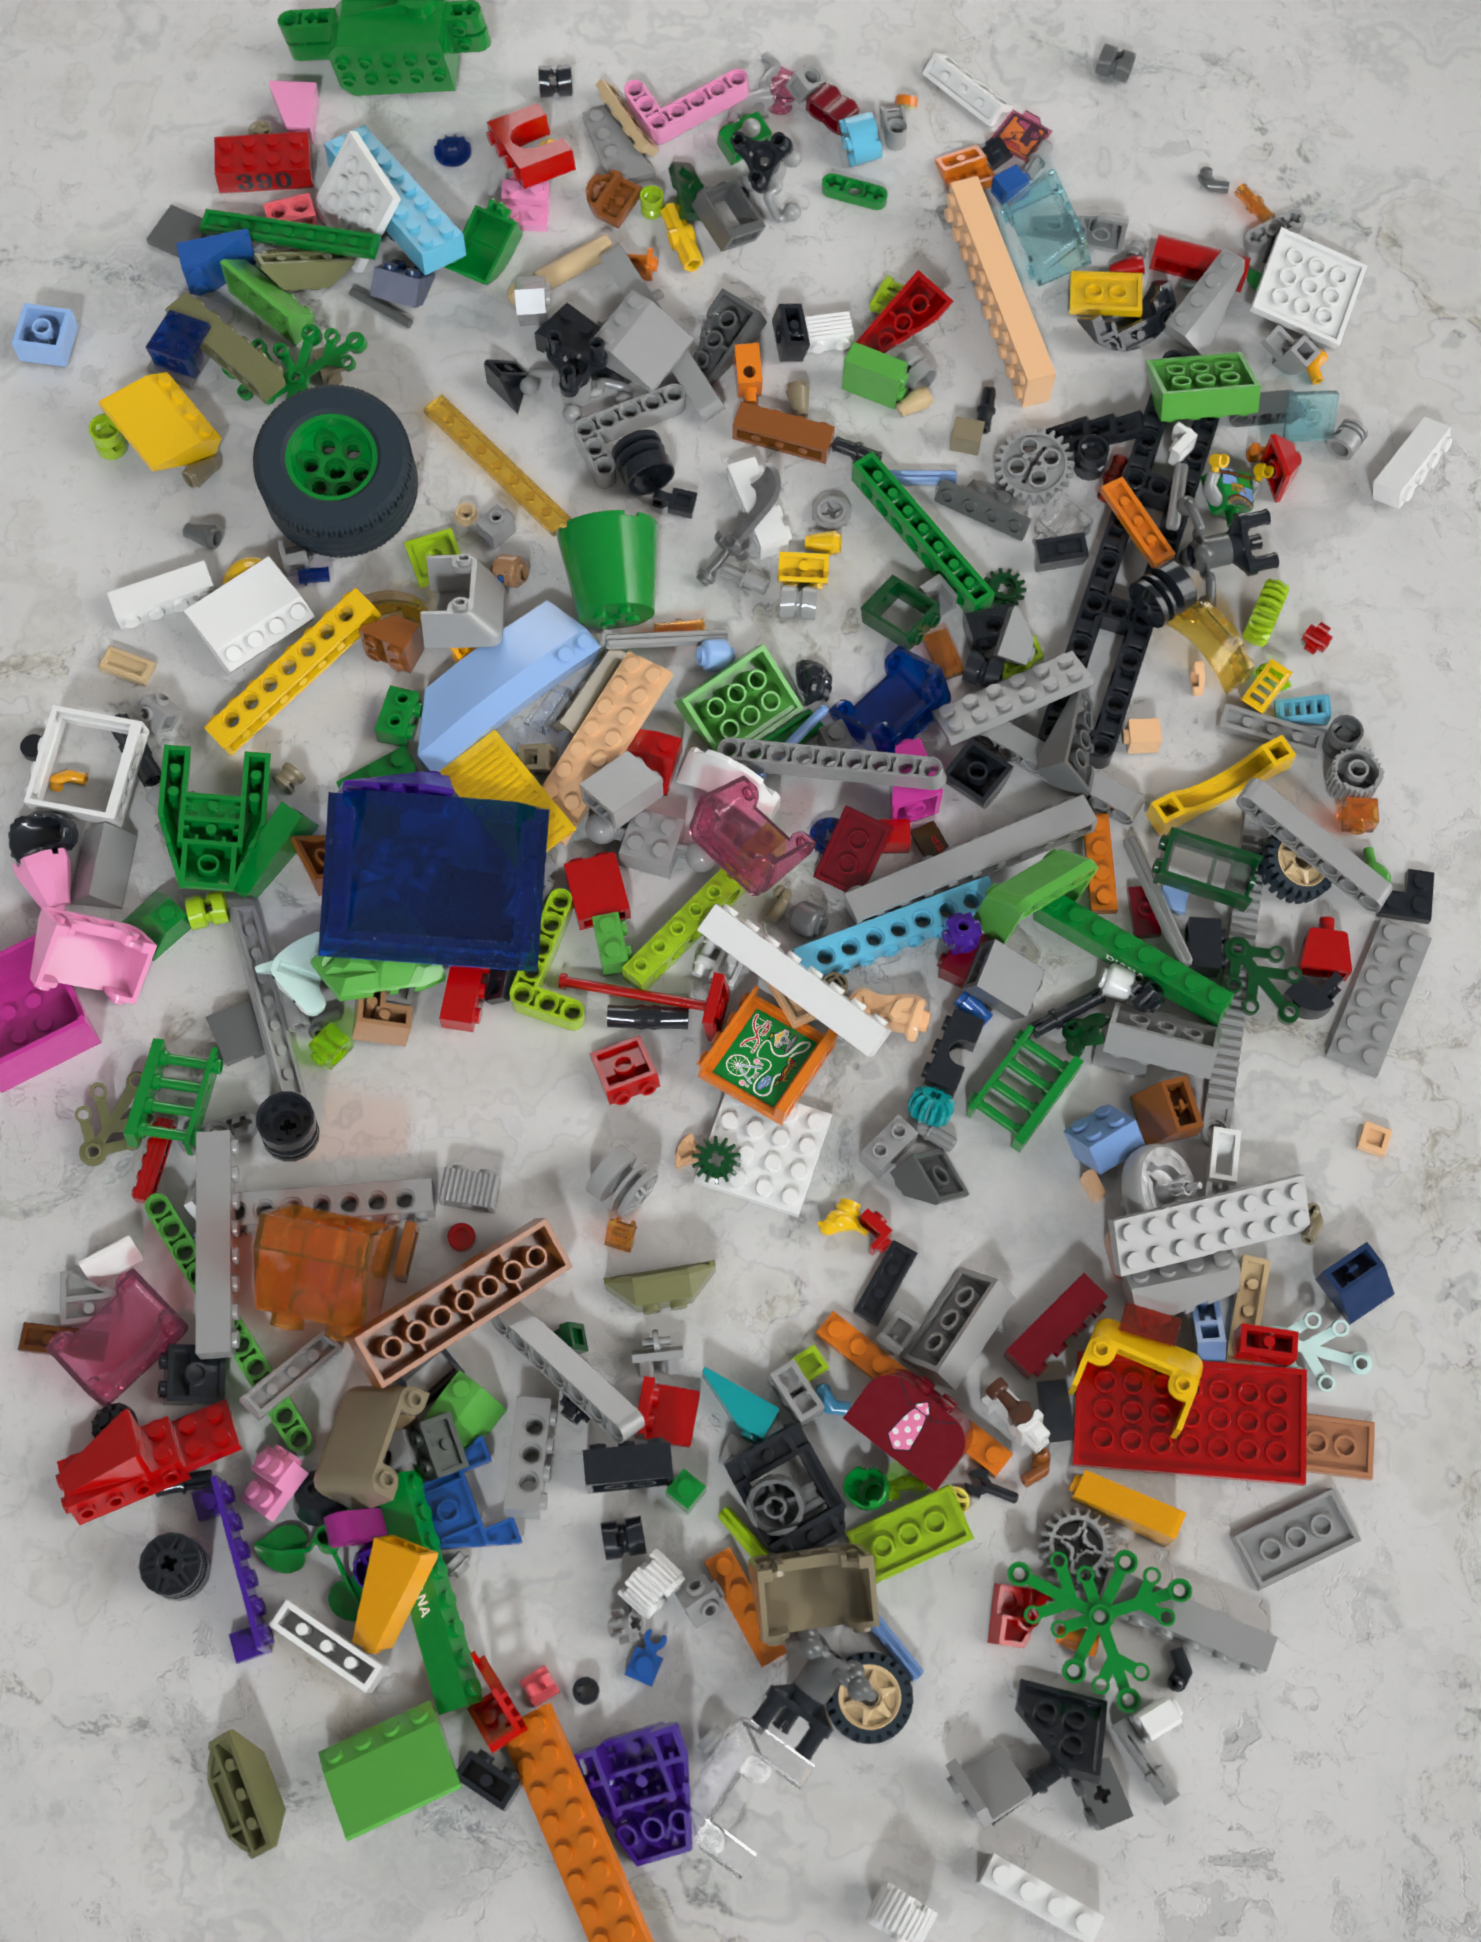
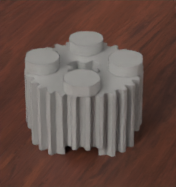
M1358 745L1357 748H1351L1350 750L1347 748L1345 752L1342 750L1340 754L1334 757L1325 777V780H1327L1325 785H1328L1326 792L1329 797L1338 798V802L1343 801V804L1347 802L1349 805L1353 803L1356 806H1361L1368 799L1372 798L1384 778L1385 771L1380 767L1379 759L1374 758L1375 755L1371 752V749L1366 750L1365 746L1361 748Z

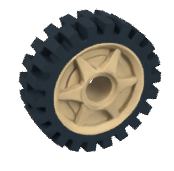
M1271 834L1261 844L1262 848L1259 849L1258 855L1263 856V859L1258 865L1262 866L1258 873L1259 876L1265 875V878L1262 880L1263 884L1269 883L1271 886L1268 890L1271 893L1277 891L1276 897L1281 900L1286 897L1285 902L1287 903L1294 901L1295 904L1307 903L1321 896L1332 886L1331 881L1274 835Z
M861 1652L847 1657L846 1661L857 1660L863 1665L865 1670L864 1677L869 1680L871 1688L876 1691L877 1702L874 1706H866L862 1701H855L849 1696L848 1689L839 1684L825 1705L829 1718L834 1727L843 1736L852 1741L862 1744L885 1742L903 1729L911 1715L914 1697L909 1677L898 1662L878 1652Z

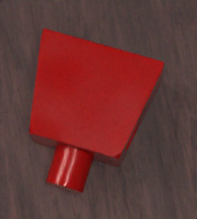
M1328 916L1320 917L1318 928L1311 927L1305 934L1296 966L1301 970L1303 976L1329 979L1337 972L1344 978L1343 981H1346L1352 973L1348 934L1345 931L1334 930V918Z

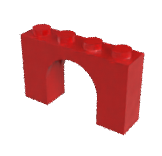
M538 103L487 121L489 131L486 132V137L490 146L494 145L497 156L503 158L506 169H511L514 180L516 182L519 181L524 189L576 170L572 148L564 137L539 147L522 148L523 145L551 135L547 115Z

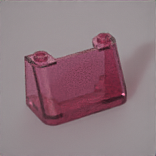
M743 775L699 797L689 825V832L694 842L749 894L759 896L767 892L812 853L816 841L801 830L793 833L789 838L756 807L759 800V791Z
M133 1267L119 1275L115 1285L117 1295L75 1334L71 1331L58 1332L45 1347L79 1386L101 1406H106L107 1403L115 1401L159 1360L160 1352H165V1347L168 1344H176L186 1334L189 1327Z

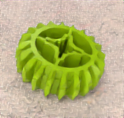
M1269 578L1265 581L1243 633V640L1248 641L1249 644L1264 647L1267 644L1289 593V585L1278 579Z

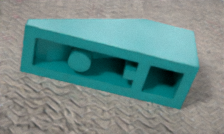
M704 1367L702 1371L703 1379L736 1428L741 1431L740 1436L754 1444L756 1441L766 1438L779 1415L780 1408Z

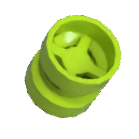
M655 185L644 187L640 192L641 213L647 219H658L661 217L660 210L664 208L663 191Z

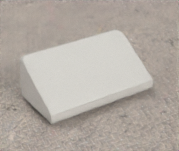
M127 1235L79 1260L78 1264L89 1281L97 1285L141 1262L143 1256L137 1243L130 1235Z

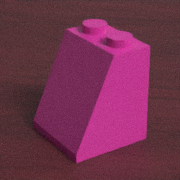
M920 738L915 740L906 739L895 746V753L928 756ZM906 769L902 773H909L912 769ZM935 771L928 774V776L936 775ZM891 786L889 819H910L911 823L938 814L943 795L942 788L927 790Z

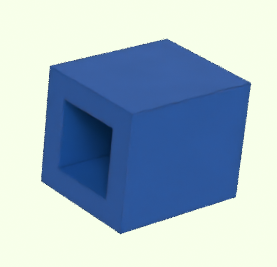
M1016 164L993 176L991 193L1005 208L1027 196L1030 182L1029 177Z

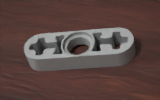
M1291 209L1248 230L1243 241L1244 248L1250 253H1259L1265 250L1270 237L1273 235L1268 231L1269 228L1283 227L1296 234L1301 232L1306 219L1304 213L1297 209Z
M246 1111L204 1123L201 1128L202 1132L213 1131L217 1127H223L231 1131L228 1124L232 1123L233 1127L236 1128L233 1129L236 1133L233 1136L239 1142L252 1138L258 1132L255 1116ZM247 1119L252 1124H249L248 1130L244 1131L240 1126H242V1121ZM178 1141L182 1151L187 1154L184 1141Z

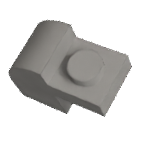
M1280 324L1260 342L1276 359L1272 364L1278 370L1290 375L1303 371L1321 353L1306 335H1303L1295 342Z

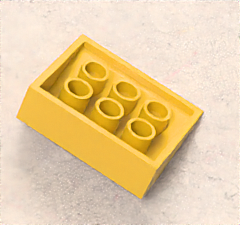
M168 372L146 375L101 399L98 403L152 472L190 465L207 459L210 456L215 458L222 439L221 436Z

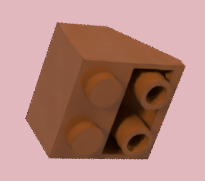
M398 615L365 624L359 628L367 657L375 662H385L397 671L404 670L411 673L425 649L419 624Z
M1187 1075L1160 1081L1129 1097L1145 1145L1154 1143L1166 1144L1197 1136L1204 1127Z

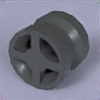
M814 1482L801 1487L805 1497L806 1508L803 1514L805 1516L822 1506L825 1500L823 1497L818 1496Z

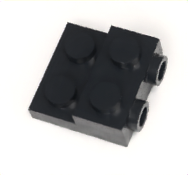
M168 1344L165 1347V1352H160L158 1367L159 1369H164V1381L159 1380L157 1394L158 1398H163V1405L192 1406L193 1404H214L225 1399L226 1358L200 1359L195 1354V1344Z

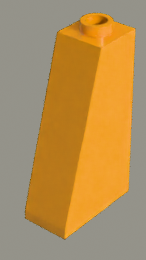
M1086 1469L1081 1476L1077 1474L1074 1476L1069 1490L1073 1492L1070 1498L1071 1501L1085 1508H1090L1091 1511L1099 1513L1101 1516L1163 1547L1176 1540L1187 1514L1180 1509Z
M395 1535L374 1537L352 1638L353 1643L362 1646L364 1652L378 1654L380 1650L393 1648L437 1560L438 1552Z

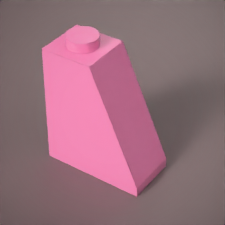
M269 81L272 98L286 133L308 131L310 141L314 143L319 105L316 82Z

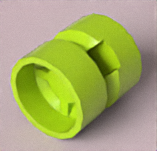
M100 414L90 421L88 426L89 434L97 452L102 458L115 460L127 452V439L106 414Z
M224 891L207 892L206 897L200 894L185 897L186 912L193 931L207 928L211 922L214 925L230 922L229 908ZM212 906L213 911L208 913L207 907Z

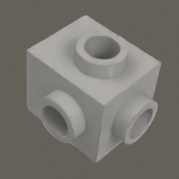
M162 692L143 695L138 702V708L134 716L156 735L173 731L182 710L170 700L169 696Z
M705 1574L693 1579L675 1592L681 1606L696 1629L726 1610L721 1600L725 1596L716 1580L711 1583Z

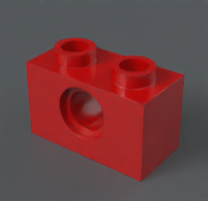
M1241 1323L1234 1330L1232 1358L1289 1367L1297 1360L1299 1331Z

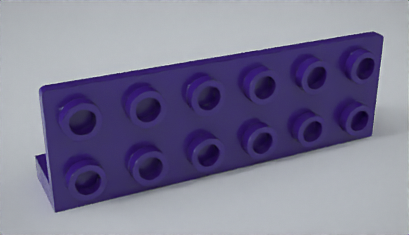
M214 1475L210 1477L212 1486L192 1492L191 1495L199 1522L221 1516L250 1623V1627L228 1634L237 1664L272 1653L271 1644L275 1643L271 1627H266L263 1615L267 1614L264 1600L262 1597L258 1598L255 1587L259 1586V1580L255 1569H251L248 1563V1558H251L249 1544L247 1541H243L240 1530H243L244 1526L240 1513H235L232 1503L236 1502L232 1485L227 1484L226 1480L223 1481L220 1477Z

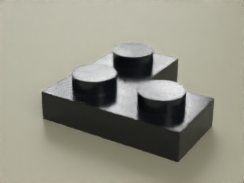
M1408 869L1405 873L1404 892L1392 890L1381 910L1376 912V916L1429 924L1432 917L1435 873Z

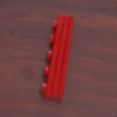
M157 1117V1120L152 1124V1126L177 1128L174 1120ZM157 1137L148 1138V1149L146 1154H143L141 1161L143 1165L141 1170H138L136 1176L138 1181L131 1192L135 1202L145 1204L150 1195L157 1193L173 1140Z

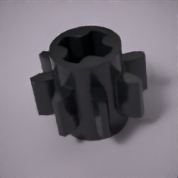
M1142 979L1131 990V993L1134 994L1131 998L1132 1004L1143 1013H1146L1148 1010L1154 1013L1165 1002L1161 998L1164 995V990L1153 980H1149L1146 983Z
M566 1395L560 1400V1405L564 1407L560 1414L575 1425H578L581 1420L585 1423L589 1422L591 1418Z

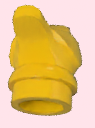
M840 1198L839 1203H836L835 1210L830 1211L825 1220L817 1222L820 1232L825 1236H831L840 1232L856 1231L867 1236L869 1232L860 1225L857 1219L861 1213L859 1211L861 1205L850 1199Z

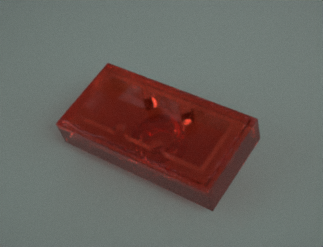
M1126 1302L1118 1330L1175 1347L1182 1319Z

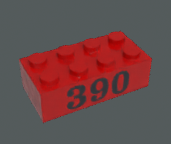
M309 132L214 137V174L219 193L314 188L313 151Z

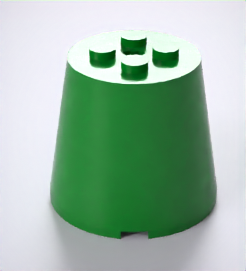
M625 510L599 511L575 517L567 521V527L557 530V541L580 624L589 628L610 630L636 626L650 620L654 616L658 524L653 517L641 512H637L636 516L625 515Z

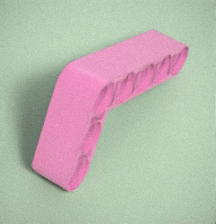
M734 69L663 108L659 107L648 89L639 80L627 82L624 86V93L627 105L655 144H663L745 100L749 95L748 75L744 70Z

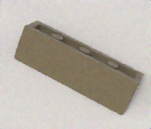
M604 647L550 727L557 732L566 729L575 735L626 653L621 649H607Z

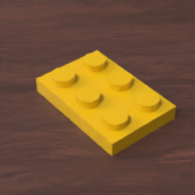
M1071 271L1069 314L1141 317L1143 273Z

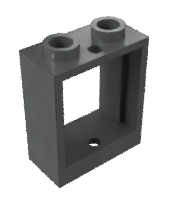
M736 180L727 183L723 181L711 188H702L696 194L697 197L691 205L721 252L756 241L766 227ZM725 201L740 223V226L729 229L713 204Z

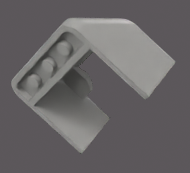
M470 554L427 556L430 592L469 591V598L457 597L448 603L447 611H421L424 648L493 647L500 644L503 638L505 585Z

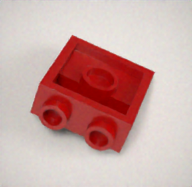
M640 1035L589 1053L609 1105L615 1103L617 1105H624L630 1101L631 1097L639 1094L644 1096L651 1095L656 1091V1088L661 1086L658 1073Z

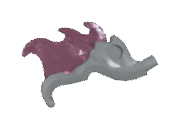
M763 54L761 62L769 64L770 68L758 83L760 89L749 93L745 100L730 107L727 124L732 125L743 115L752 114L756 111L760 113L762 118H768L769 112L777 115L789 113L792 110V106H784V104L795 101V98L785 85L794 72L782 67L776 58Z

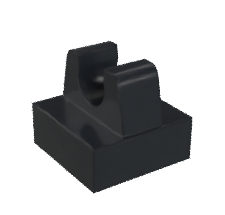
M1000 135L995 139L993 137L985 142L986 146L981 149L987 156V161L993 170H996L1013 157Z

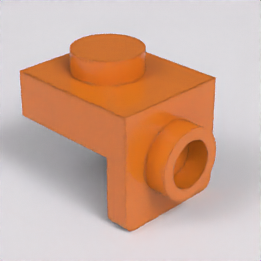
M648 248L647 255L627 254L644 281H653V272L658 271V257H654L653 248Z

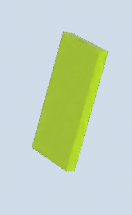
M951 1484L845 1532L849 1543L861 1544L873 1554L876 1584L975 1539Z

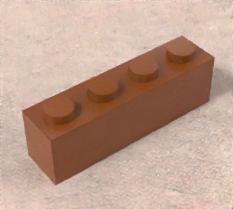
M742 401L732 426V439L823 464L827 462L835 434V426L829 425L826 422H817L806 419L803 416H794L777 409L760 407L755 403H745Z

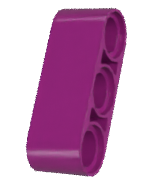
M381 1508L341 1511L323 1518L330 1548L365 1545L373 1543L374 1537L388 1535Z

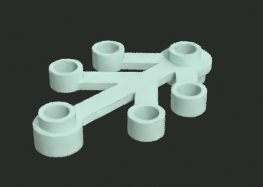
M1310 1311L1301 1320L1286 1328L1279 1325L1271 1327L1299 1331L1301 1333L1307 1328H1318L1322 1323V1319L1318 1313ZM1310 1315L1316 1316L1317 1322L1315 1325L1308 1324L1307 1319ZM1342 1319L1334 1320L1330 1327L1305 1341L1298 1340V1352L1302 1353L1316 1377L1318 1388L1325 1392H1330L1334 1389L1335 1380L1326 1373L1317 1357L1348 1365L1352 1372L1360 1375L1368 1373L1372 1367L1371 1357L1365 1352L1355 1351L1347 1354L1320 1346L1336 1336L1343 1337L1348 1334L1349 1324ZM1341 1322L1344 1324L1345 1330L1342 1333H1337L1335 1326ZM1359 1358H1363L1366 1362L1365 1366L1361 1369L1356 1366V1361ZM1295 1361L1293 1364H1291L1289 1367H1287V1368L1304 1369V1368H1302V1367H1299V1366L1297 1365L1296 1361ZM1322 1379H1330L1331 1384L1328 1388L1322 1387Z

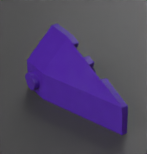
M421 771L344 780L338 791V796L441 814L452 797L454 788L449 776L441 775L437 771Z

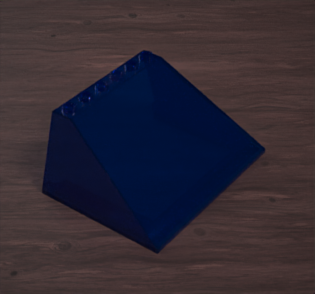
M367 789L330 791L328 793L318 956L537 972L550 809L524 802Z

